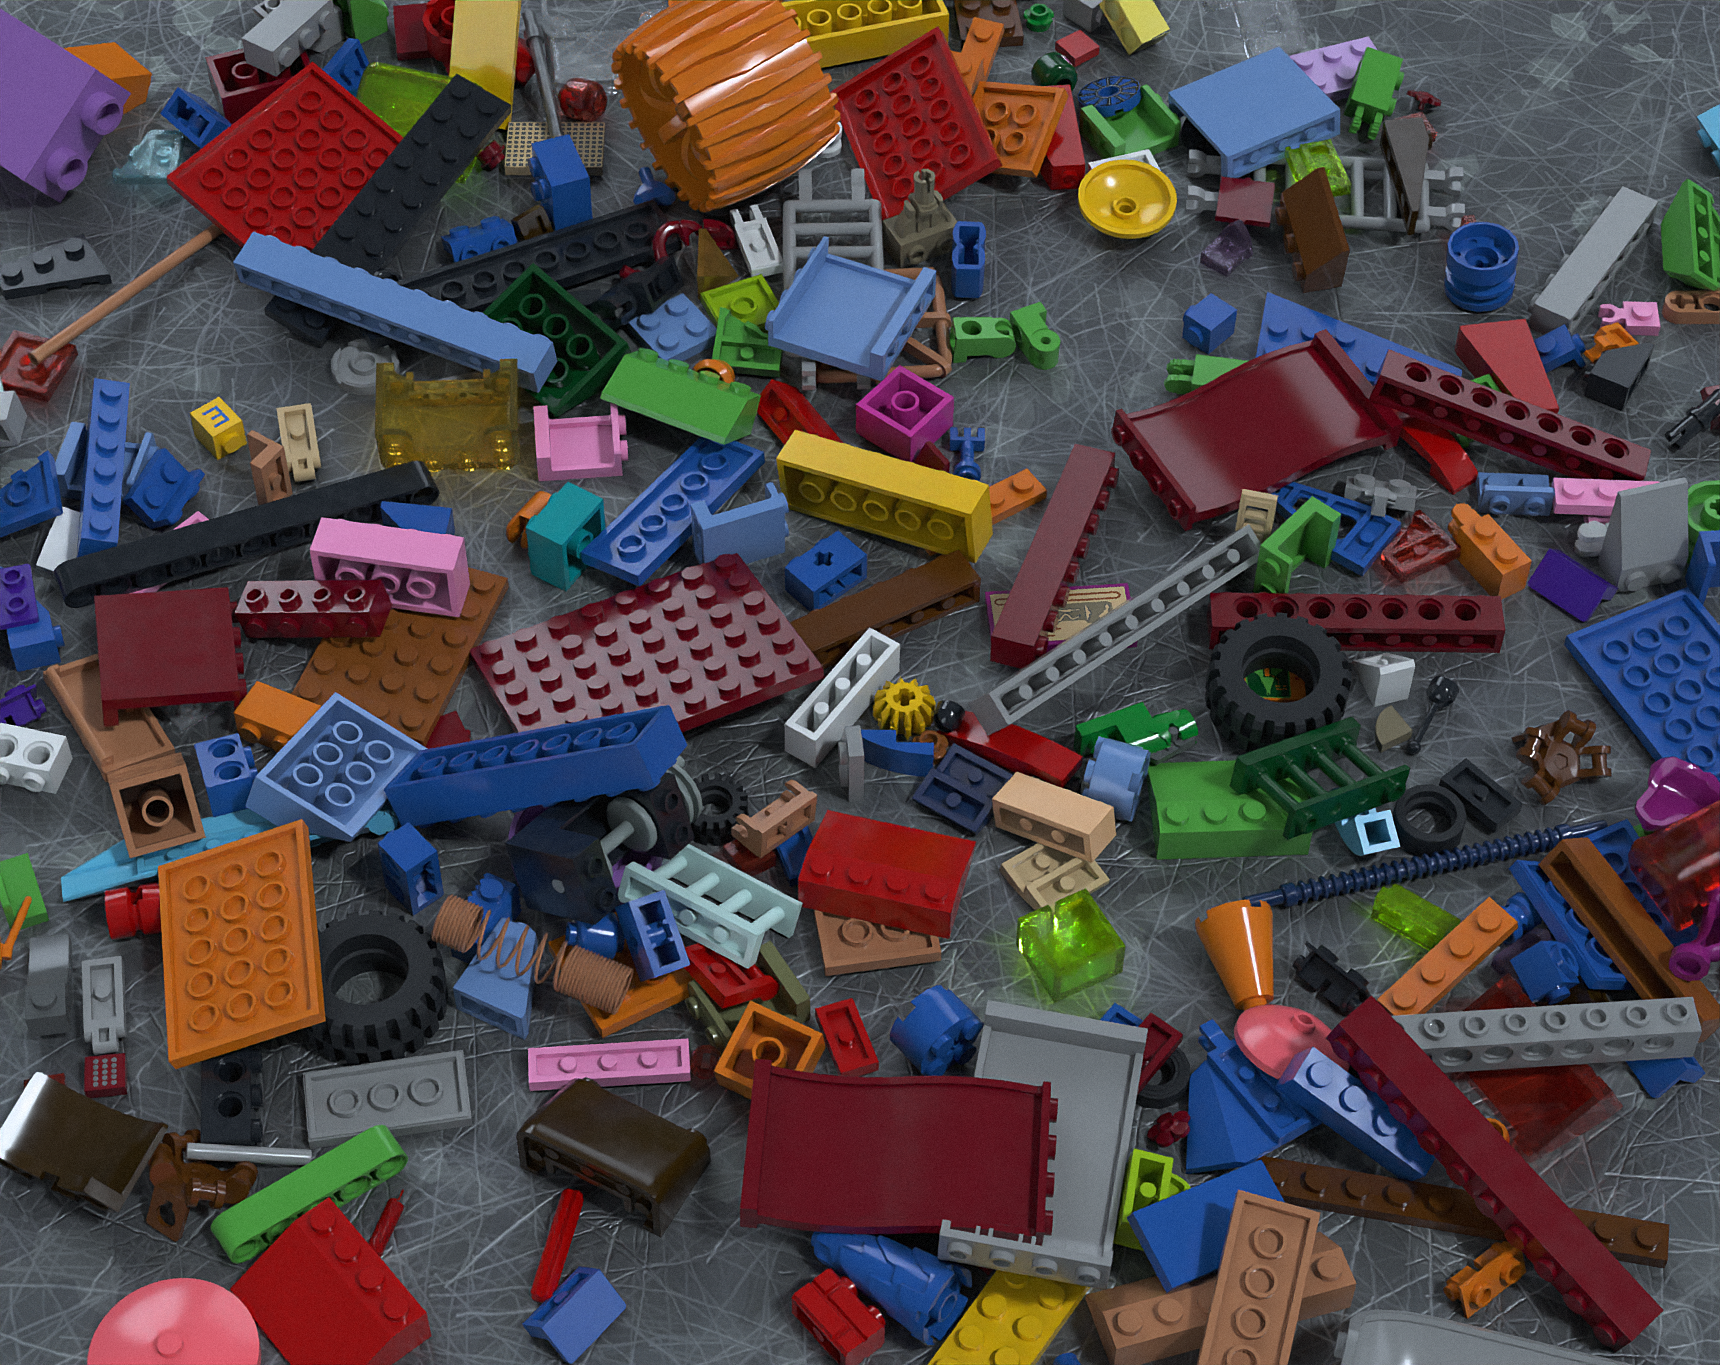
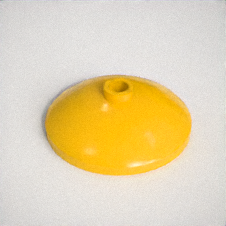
M1113 160L1102 163L1085 175L1078 190L1079 209L1086 221L1100 232L1117 238L1136 239L1153 235L1168 225L1176 210L1177 195L1170 179L1159 169L1141 161Z

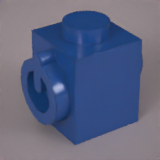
M1541 940L1510 959L1519 977L1517 979L1518 986L1531 1002H1548L1549 1005L1556 1004L1569 997V989L1580 983L1577 977L1579 976L1578 962L1572 951L1564 943Z

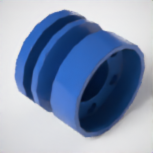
M1474 222L1459 227L1450 235L1447 243L1444 289L1446 296L1453 304L1466 310L1483 312L1500 308L1511 300L1515 290V269L1519 253L1518 241L1513 233L1499 224Z

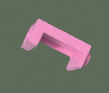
M610 403L611 414L607 416L549 419L547 405L533 406L539 481L623 476L622 461H629L627 440L620 441V436L626 435L625 414L618 415L616 404Z

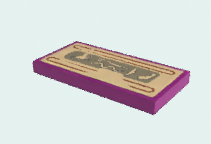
M1128 583L1069 587L1070 592L1066 607H1059L1058 609L1059 620L1055 633H1048L1049 642L1046 653L1129 600L1131 597ZM1011 590L985 592L990 642L991 635ZM1138 641L1131 644L1127 648L1137 647Z

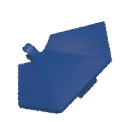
M1213 1019L1199 1026V1031L1203 1035L1199 1037L1198 1043L1208 1053L1207 1059L1190 1075L1188 1114L1191 1118L1188 1122L1190 1132L1187 1134L1186 1174L1246 1166L1323 1123L1275 1088L1279 1080L1255 1066L1240 1050L1235 1038L1229 1040Z

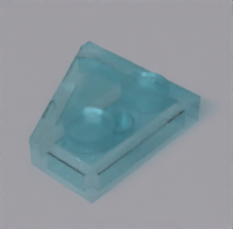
M150 130L142 139L141 144L134 147L127 155L129 161L122 169L116 167L112 171L114 184H168L166 176L181 164L185 143L184 134L180 130Z

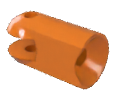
M544 491L536 492L509 521L506 527V537L510 543H514L524 530L520 544L523 549L528 548L527 523L532 516L538 515L547 505L551 494Z

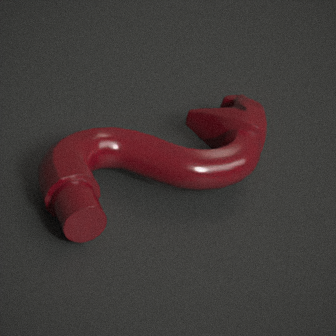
M686 219L668 221L662 224L653 238L652 247L655 261H658L661 257L668 256L665 244L669 236L678 234L687 247L689 246V236L691 233L695 232V235L699 236V229H702V226L695 221ZM624 265L620 270L619 277L624 279L629 274L639 272L640 270H634Z

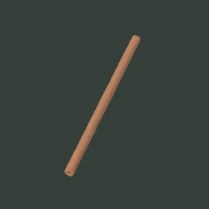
M212 224L28 354L29 360L34 365H38L224 232Z

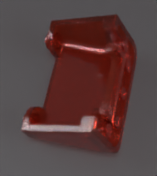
M1720 800L1648 836L1638 838L1634 841L1628 853L1631 871L1676 932L1694 924L1693 918L1690 916L1693 908L1698 903L1702 907L1708 905L1707 892L1720 886Z
M1507 973L1463 1011L1537 1006L1523 993V989L1512 976ZM1587 1064L1465 1071L1518 1132V1135L1513 1140L1528 1158L1535 1153L1540 1159L1544 1158L1608 1120L1623 1108V1105L1611 1088Z

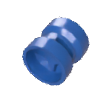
M1523 892L1516 893L1507 900L1506 906H1501L1518 921V929L1502 943L1506 945L1513 944L1522 937L1524 930L1531 931L1542 922L1541 916Z

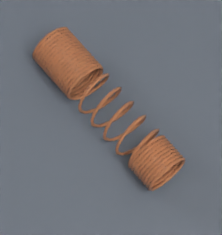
M453 894L449 895L444 901L433 926L432 941L439 942L440 945H447V948H454V950L461 951L463 954L472 947L479 937L477 957L480 961L486 959L498 944L496 953L497 967L499 969L505 967L517 952L515 972L518 977L524 975L537 958L534 971L536 984L544 982L556 966L553 988L557 993H564L565 996L568 995V997L575 998L579 1002H586L587 1005L590 1004L594 1008H601V1011L604 1010L609 1014L612 1013V1015L618 1012L630 986L634 973L633 967H626L625 964L622 965L618 961H611L610 958H604L603 955L600 956L596 952H589L588 949L585 950V948L575 945L571 949L558 978L560 965L568 943L566 940L563 942L549 970L538 981L539 965L548 938V932L544 934L528 965L519 973L520 956L529 925H526L510 956L500 965V952L510 917L506 919L492 947L481 957L482 939L491 909L487 911L480 926L484 912L482 906L479 907V904H472L471 901L468 902V900L461 899V897L454 896Z

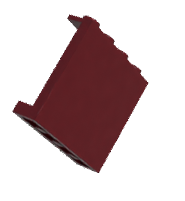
M228 587L94 596L104 727L119 726L118 709L233 701L234 711L237 709L240 701L247 695L246 679H238V675H244L243 653H235V649H241L240 627L232 626L233 623H238V619L234 614L237 608V601L230 602Z

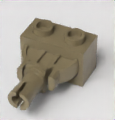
M921 169V173L919 171L914 173V192L909 194V200L904 201V210L897 216L883 220V246L899 268L919 264L952 251L953 229L957 220L943 203L942 195L934 190L935 174L929 169Z

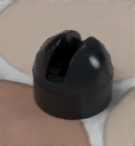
M941 700L934 711V724L940 731L945 733L952 732L962 724L965 710L956 702Z

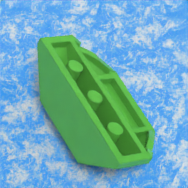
M1686 179L1661 222L1663 270L1670 277L1677 278L1688 286L1720 291V216L1712 206L1715 203L1712 194L1690 179Z

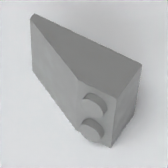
M1683 477L1618 491L1598 560L1609 583L1619 588L1616 593L1629 590L1637 591L1643 587L1661 583L1668 584L1681 579L1688 559V482L1686 478Z

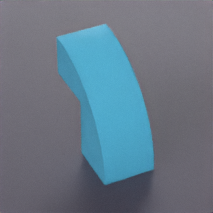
M1376 808L1335 822L1343 841L1356 855L1362 856L1400 847L1391 810L1376 812Z

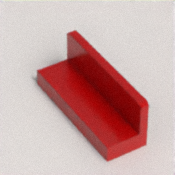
M771 379L760 393L761 398L757 413L784 445L794 430L815 434L822 438L843 443L796 387Z

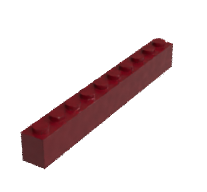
M1372 995L1330 1032L1326 1039L1331 1043L1334 1053L1354 1068L1360 1075L1364 1086L1370 1091L1377 1093L1388 1105L1391 1115L1411 1130L1417 1137L1421 1148L1427 1153L1434 1155L1445 1167L1449 1178L1468 1192L1475 1200L1479 1211L1486 1217L1491 1218L1502 1229L1507 1241L1514 1248L1521 1250L1534 1264L1537 1274L1545 1281L1550 1282L1559 1291L1568 1308L1582 1316L1593 1328L1595 1337L1602 1344L1610 1347L1616 1353L1632 1342L1664 1311Z

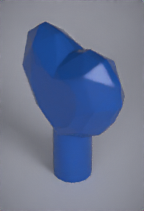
M643 167L639 170L642 185L634 194L633 202L635 205L654 199L658 206H669L676 200L675 192L670 187L654 180L649 167Z

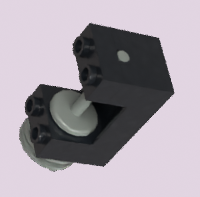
M679 755L676 764L670 767L660 778V783L650 790L639 791L637 788L625 790L612 797L601 794L592 796L582 802H575L574 799L561 801L547 808L508 840L505 845L527 908L596 925L620 904L612 879L613 865L630 851L671 860L695 839L691 823L700 817L703 806L701 794L695 782L682 769L685 766L684 759Z

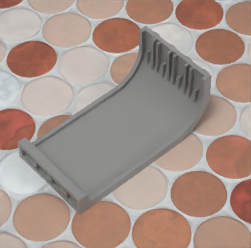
M991 1000L987 1001L974 1077L1012 1081L1034 1086H1042L1043 1081L1051 1082V1098H1058L1057 1122H1049V1135L1057 1136L1055 1160H1048L1047 1172H1055L1053 1198L1046 1197L1045 1210H1053L1052 1235H1044L1043 1244L1040 1246L1035 1245V1236H1032L1031 1244L1023 1243L1024 1234H1019L1018 1241L993 1237L994 1229L989 1228L988 1236L980 1235L981 1226H976L975 1233L950 1229L951 1221L943 1219L939 1235L938 1259L1102 1290L1107 1289L1114 1252L1112 1251L1116 1221L1148 1033L1147 1028Z

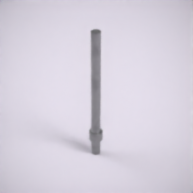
M528 9L522 13L525 24V43L531 50L550 137L555 138L563 136V131L542 46L545 40L542 29L538 27L535 12Z

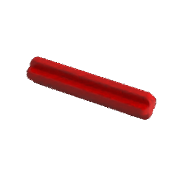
M567 1188L561 1193L531 1288V1297L536 1302L543 1303L545 1300L550 1299L553 1292L557 1289L584 1202L583 1193L578 1190Z

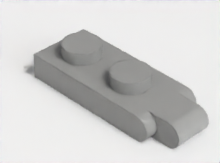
M122 956L82 961L85 1042H92L94 1055L119 1052V1038L127 1037L125 974Z

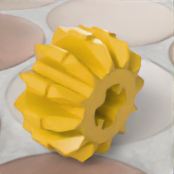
M900 676L897 684L886 681L883 689L877 690L874 696L873 717L874 720L878 721L880 730H896V736L904 734L908 741L911 733L920 735L921 732L925 731V727H931L934 721L933 716L936 703L934 696L930 695L928 685L918 687L916 678L907 683Z

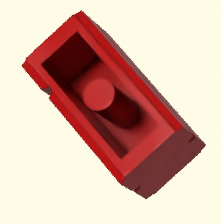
M828 1268L815 1277L811 1283H807L793 1294L792 1314L838 1365H858L865 1357H869L884 1344V1326L886 1322L875 1306L869 1305L866 1307L858 1298L859 1293L856 1286L847 1276L844 1275L840 1278L831 1268Z

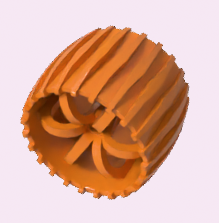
M680 0L642 24L625 38L612 54V59L615 62L612 63L611 70L619 76L614 80V86L617 90L622 89L624 98L619 101L623 109L629 108L633 120L628 123L630 128H638L645 141L640 144L642 151L649 148L656 159L652 163L655 171L661 169L668 176L665 184L670 188L677 187L679 190L677 197L682 202L690 200L688 204L693 210L699 209L700 212H708L745 200L775 186L813 160L835 140V136L839 133L840 127L837 123L840 121L841 116L840 112L833 108L838 103L836 93L829 92L827 85L832 81L830 73L823 74L818 63L823 58L821 52L813 53L806 40L811 35L808 29L800 30L794 21L798 14L794 9L786 10L781 4L783 0Z

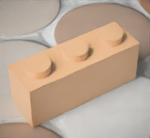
M1016 772L992 798L995 826L997 828L1091 863L1116 836L1113 806Z

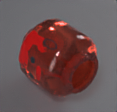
M580 77L571 78L560 89L558 95L563 114L571 119L593 122L607 108V95L602 85L593 80Z

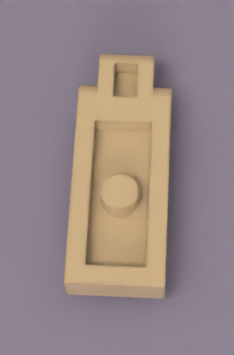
M311 403L276 408L282 446H284L289 473L293 472L295 482L316 479L314 469L321 468Z

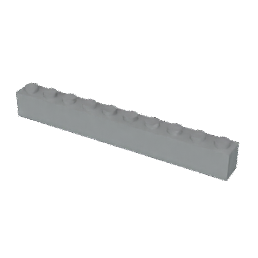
M1248 524L1227 535L968 703L986 734L990 735L1015 722L1258 562L1261 543L1250 525Z

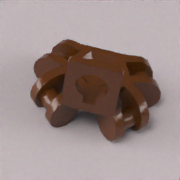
M1570 710L1564 712L1556 721L1535 728L1527 727L1523 733L1511 737L1513 743L1526 739L1524 747L1517 750L1516 758L1520 762L1532 767V769L1525 775L1521 784L1526 789H1534L1538 794L1537 801L1541 805L1551 802L1559 794L1560 788L1581 779L1612 777L1611 768H1607V755L1611 754V747L1604 745L1584 747L1593 737L1596 723L1588 719L1583 722L1577 719L1576 713ZM1569 732L1575 734L1571 744L1563 740ZM1580 756L1592 757V769H1580Z
M189 1129L184 1135L180 1136L176 1132L164 1134L162 1143H159L147 1163L149 1166V1178L154 1185L146 1222L175 1242L182 1238L190 1207H196L199 1200L209 1201L211 1209H221L223 1203H239L246 1199L258 1177L257 1167L249 1161L238 1162L232 1168L223 1171L210 1165L206 1160L187 1159L189 1163H184L182 1152L186 1151V1144L201 1143V1132L198 1129ZM169 1201L173 1203L174 1225L166 1224L160 1215L161 1205Z

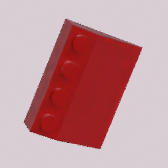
M827 810L807 850L798 878V901L803 903V908L950 939L976 848V841Z
M330 1197L296 1219L230 1288L231 1293L239 1298L247 1307L254 1322L289 1365H392L431 1337L427 1312Z

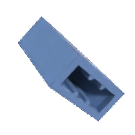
M502 917L482 945L481 957L492 947L506 918ZM509 922L500 952V965L507 960L526 927L525 923ZM530 927L520 956L519 973L525 969L538 948L536 932ZM497 944L493 952L482 961L478 959L476 954L454 985L456 1009L525 1040L529 1033L535 986L534 971L537 958L524 975L518 977L515 972L517 952L505 967L499 969L496 965Z

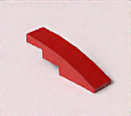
M965 711L964 719L958 729L947 733L940 730L937 731L939 735L942 734L947 738L948 745L950 746L955 743L1000 768L1003 766L1014 773L1019 772L1030 777L1036 775L1044 781L1061 788L1068 783L1082 766L1083 756L1046 737L1014 724H1010L987 735L975 714L969 711Z

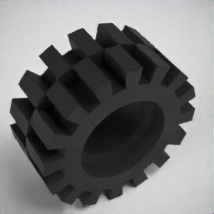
M715 773L714 779L709 780L708 774L702 775V782L700 783L694 778L693 781L701 794L702 806L719 803L727 806L729 810L719 816H708L701 813L700 817L691 823L695 837L693 841L700 837L701 844L706 846L708 840H713L714 846H720V839H725L726 844L733 842L731 828L736 824L740 825L735 818L740 814L748 816V795L746 790L743 791V785L739 781L734 784V779L730 776H727L725 781H723L719 773Z

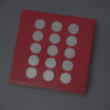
M125 1053L85 1057L84 1092L86 1097L98 1098L127 1094V1057Z

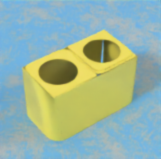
M1103 0L1099 4L1129 56L1158 43L1171 32L1160 35L1170 28L1153 0Z

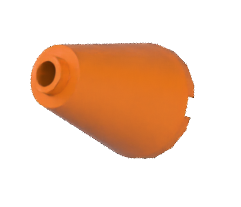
M1250 900L1225 903L1207 910L1208 918L1201 922L1199 917L1195 920L1196 933L1235 1008L1244 1011L1252 1007L1269 1004L1274 999L1273 913L1270 904L1260 900L1261 907H1251Z

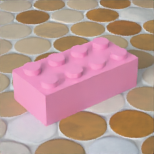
M321 517L310 547L315 580H381L393 604L392 608L460 617L470 586L464 537Z

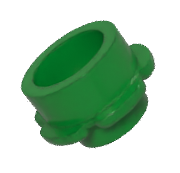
M1037 3L1032 5L1030 9H1026L1023 17L1026 19V26L1029 30L1044 32L1050 28L1054 12L1046 5Z

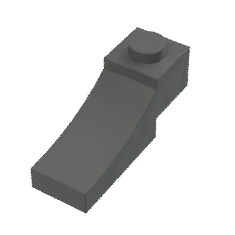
M69 933L29 938V972L27 986H24L25 1022L31 1037L71 1032L73 978L72 942Z

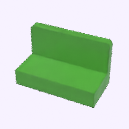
M28 853L0 861V901L10 930L26 896H30L32 902L20 930L49 921Z

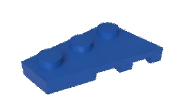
M48 450L37 457L40 462L26 472L20 469L11 475L12 481L0 489V537L63 514L55 460Z

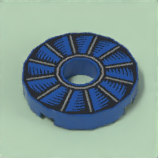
M1111 76L1098 79L1084 86L1077 95L1080 108L1092 104L1103 117H1112L1116 115V110L1122 108L1123 112H1128L1136 107L1142 99L1139 82L1125 76Z

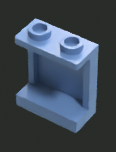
M71 422L55 462L60 496L62 498L81 500L87 436L85 423ZM146 432L141 444L125 442L121 505H126L123 498L156 450L160 449V447L156 446L153 433Z
M773 482L765 484V500L715 515H711L704 500L691 504L692 546L698 563L714 561L722 554L738 553L745 564L784 553L785 537L789 536V529L785 520V514L789 512V507L785 495L778 493Z

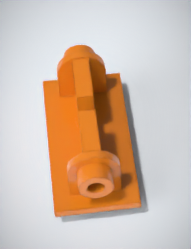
M1506 1241L1502 1243L1495 1242L1488 1250L1473 1260L1474 1266L1479 1269L1478 1272L1467 1265L1453 1277L1447 1279V1286L1443 1288L1445 1295L1451 1301L1457 1299L1461 1301L1464 1317L1468 1319L1479 1309L1488 1305L1493 1298L1507 1287L1516 1283L1526 1273L1524 1256L1521 1250L1514 1248Z

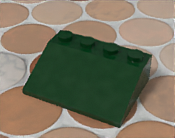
M534 263L483 312L492 320L503 324L511 323L522 331L533 335L541 334L553 342L557 363L539 393L526 388L523 389L542 406L547 405L548 411L555 417L560 416L604 389L624 355L632 353L628 343Z

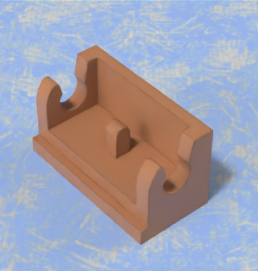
M791 779L785 783V786L794 794L785 790L778 799L752 817L745 814L738 815L735 819L740 825L736 824L731 828V835L761 859L815 821L817 794L813 791L809 792L797 781Z

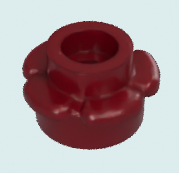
M496 140L489 143L476 156L481 163L480 167L488 166L490 169H493L505 158V155L502 153L505 146H500Z

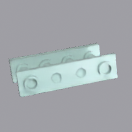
M690 844L671 860L663 858L662 866L654 871L634 861L625 866L618 891L620 902L627 903L665 890L679 933L747 969L756 963L764 933L770 928L788 938L793 936L803 904ZM673 877L689 886L685 889L669 879ZM706 894L721 902V904L716 905L701 896ZM738 911L755 921L750 923L734 913Z

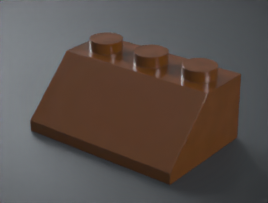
M1321 167L1284 190L1281 194L1280 205L1275 207L1278 226H1283L1285 231L1283 236L1285 251L1287 254H1292L1294 261L1292 262L1293 278L1295 282L1300 281L1303 293L1342 287L1350 253L1325 168Z

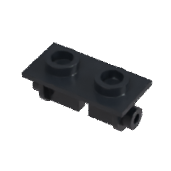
M1307 941L1305 946L1309 951V955L1306 958L1300 955L1292 965L1296 970V975L1316 991H1319L1329 981L1331 985L1323 993V996L1343 1013H1351L1361 1005L1362 1002L1359 999L1362 996L1366 999L1371 996L1366 988L1369 982L1351 968L1346 972L1336 964L1339 961L1338 957L1323 945H1320L1317 949Z

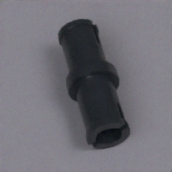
M1715 389L1697 407L1688 409L1686 411L1687 416L1665 433L1668 442L1672 441L1677 435H1682L1672 444L1675 449L1681 450L1700 431L1706 432L1711 427L1710 423L1720 415V403L1718 405L1715 404L1720 399V389Z

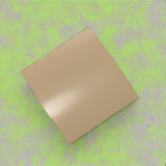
M1040 843L1001 864L999 870L1014 890L1046 919L1109 884L1110 881L1095 860L1091 863Z

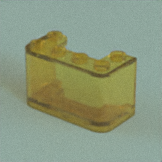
M500 359L499 369L491 374L490 369H483V379L415 381L413 372H406V377L396 373L394 363H376L375 438L382 466L387 469L418 460L426 463L429 471L435 473L442 470L456 469L463 471L485 468L509 470L521 461V384L517 359Z

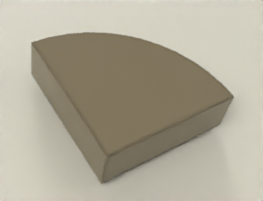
M1392 705L1386 707L1376 721L1375 744L1380 753L1410 739L1413 730Z

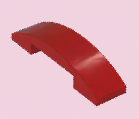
M1392 409L1403 422L1400 437L1431 464L1429 474L1452 495L1476 482L1478 475L1476 467L1447 429Z

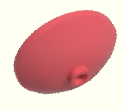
M1260 1005L1245 1010L1235 1024V1040L1243 1054L1259 1069L1278 1080L1294 1055L1310 1047L1318 1049L1347 1072L1349 1070L1350 1064L1340 1059L1334 1053L1331 1043L1326 1039L1332 1030L1317 1017L1306 1011L1283 1005Z

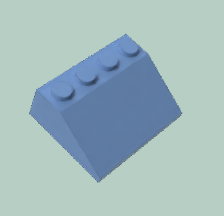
M335 692L255 776L246 807L278 827L302 819L308 826L309 833L351 842L388 801L384 788L420 750L427 748Z

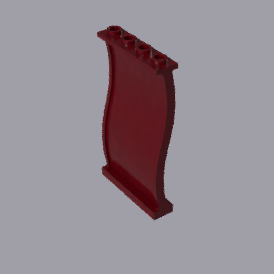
M1327 329L1315 333L1314 338L1310 341L1289 345L1245 362L1203 386L1169 402L1128 414L1122 408L1118 409L1115 412L1111 434L1114 442L1121 446L1130 457L1132 466L1137 471H1140L1148 481L1153 494L1158 495L1167 506L1171 518L1177 520L1182 528L1188 531L1192 528L1194 522L1239 509L1242 489L1271 494L1309 472L1341 457L1379 445L1384 450L1397 446L1403 422L1390 407L1369 400L1373 388L1372 384Z
M755 1059L740 1203V1227L757 1228V1224H766L825 1233L940 1234L942 1220L944 1219L951 1221L950 1229L975 1233L976 1226H981L980 1235L988 1236L989 1228L994 1229L993 1237L1018 1241L1019 1234H1024L1023 1243L1031 1244L1032 1236H1035V1245L1042 1246L1044 1235L1051 1236L1053 1226V1210H1045L1046 1197L1053 1198L1055 1172H1047L1048 1160H1055L1057 1136L1049 1135V1122H1057L1058 1098H1051V1082L1043 1081L1042 1086H1034L1005 1080L961 1076H836L775 1067L772 1065V1060Z

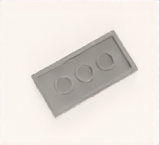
M463 1050L303 1073L310 1149L341 1145L367 1129L381 1124L386 1125L394 1137L472 1126Z

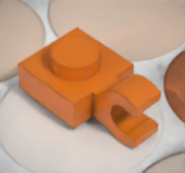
M1616 322L1601 327L1593 336L1596 345L1586 350L1583 354L1591 362L1596 363L1603 351L1637 345L1639 343Z

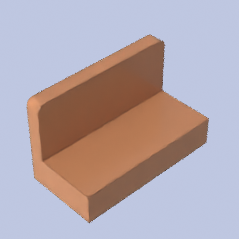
M251 430L246 436L258 505L290 497L293 492L284 446Z

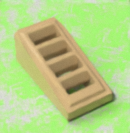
M1242 489L1235 531L1249 524L1262 544L1272 535L1278 495ZM1247 506L1267 509L1268 511L1247 508Z

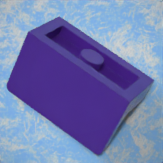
M1549 548L1528 581L1529 587L1582 622H1588L1602 599L1611 601L1619 589L1562 551Z

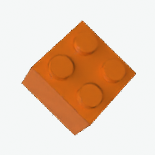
M750 1000L714 1069L716 1080L719 1085L751 1099L755 1059L772 1060V1065L775 1067L813 1073L826 1048L823 1034Z

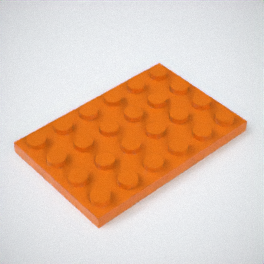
M302 819L158 866L168 1062L175 1069L326 1021L309 828Z

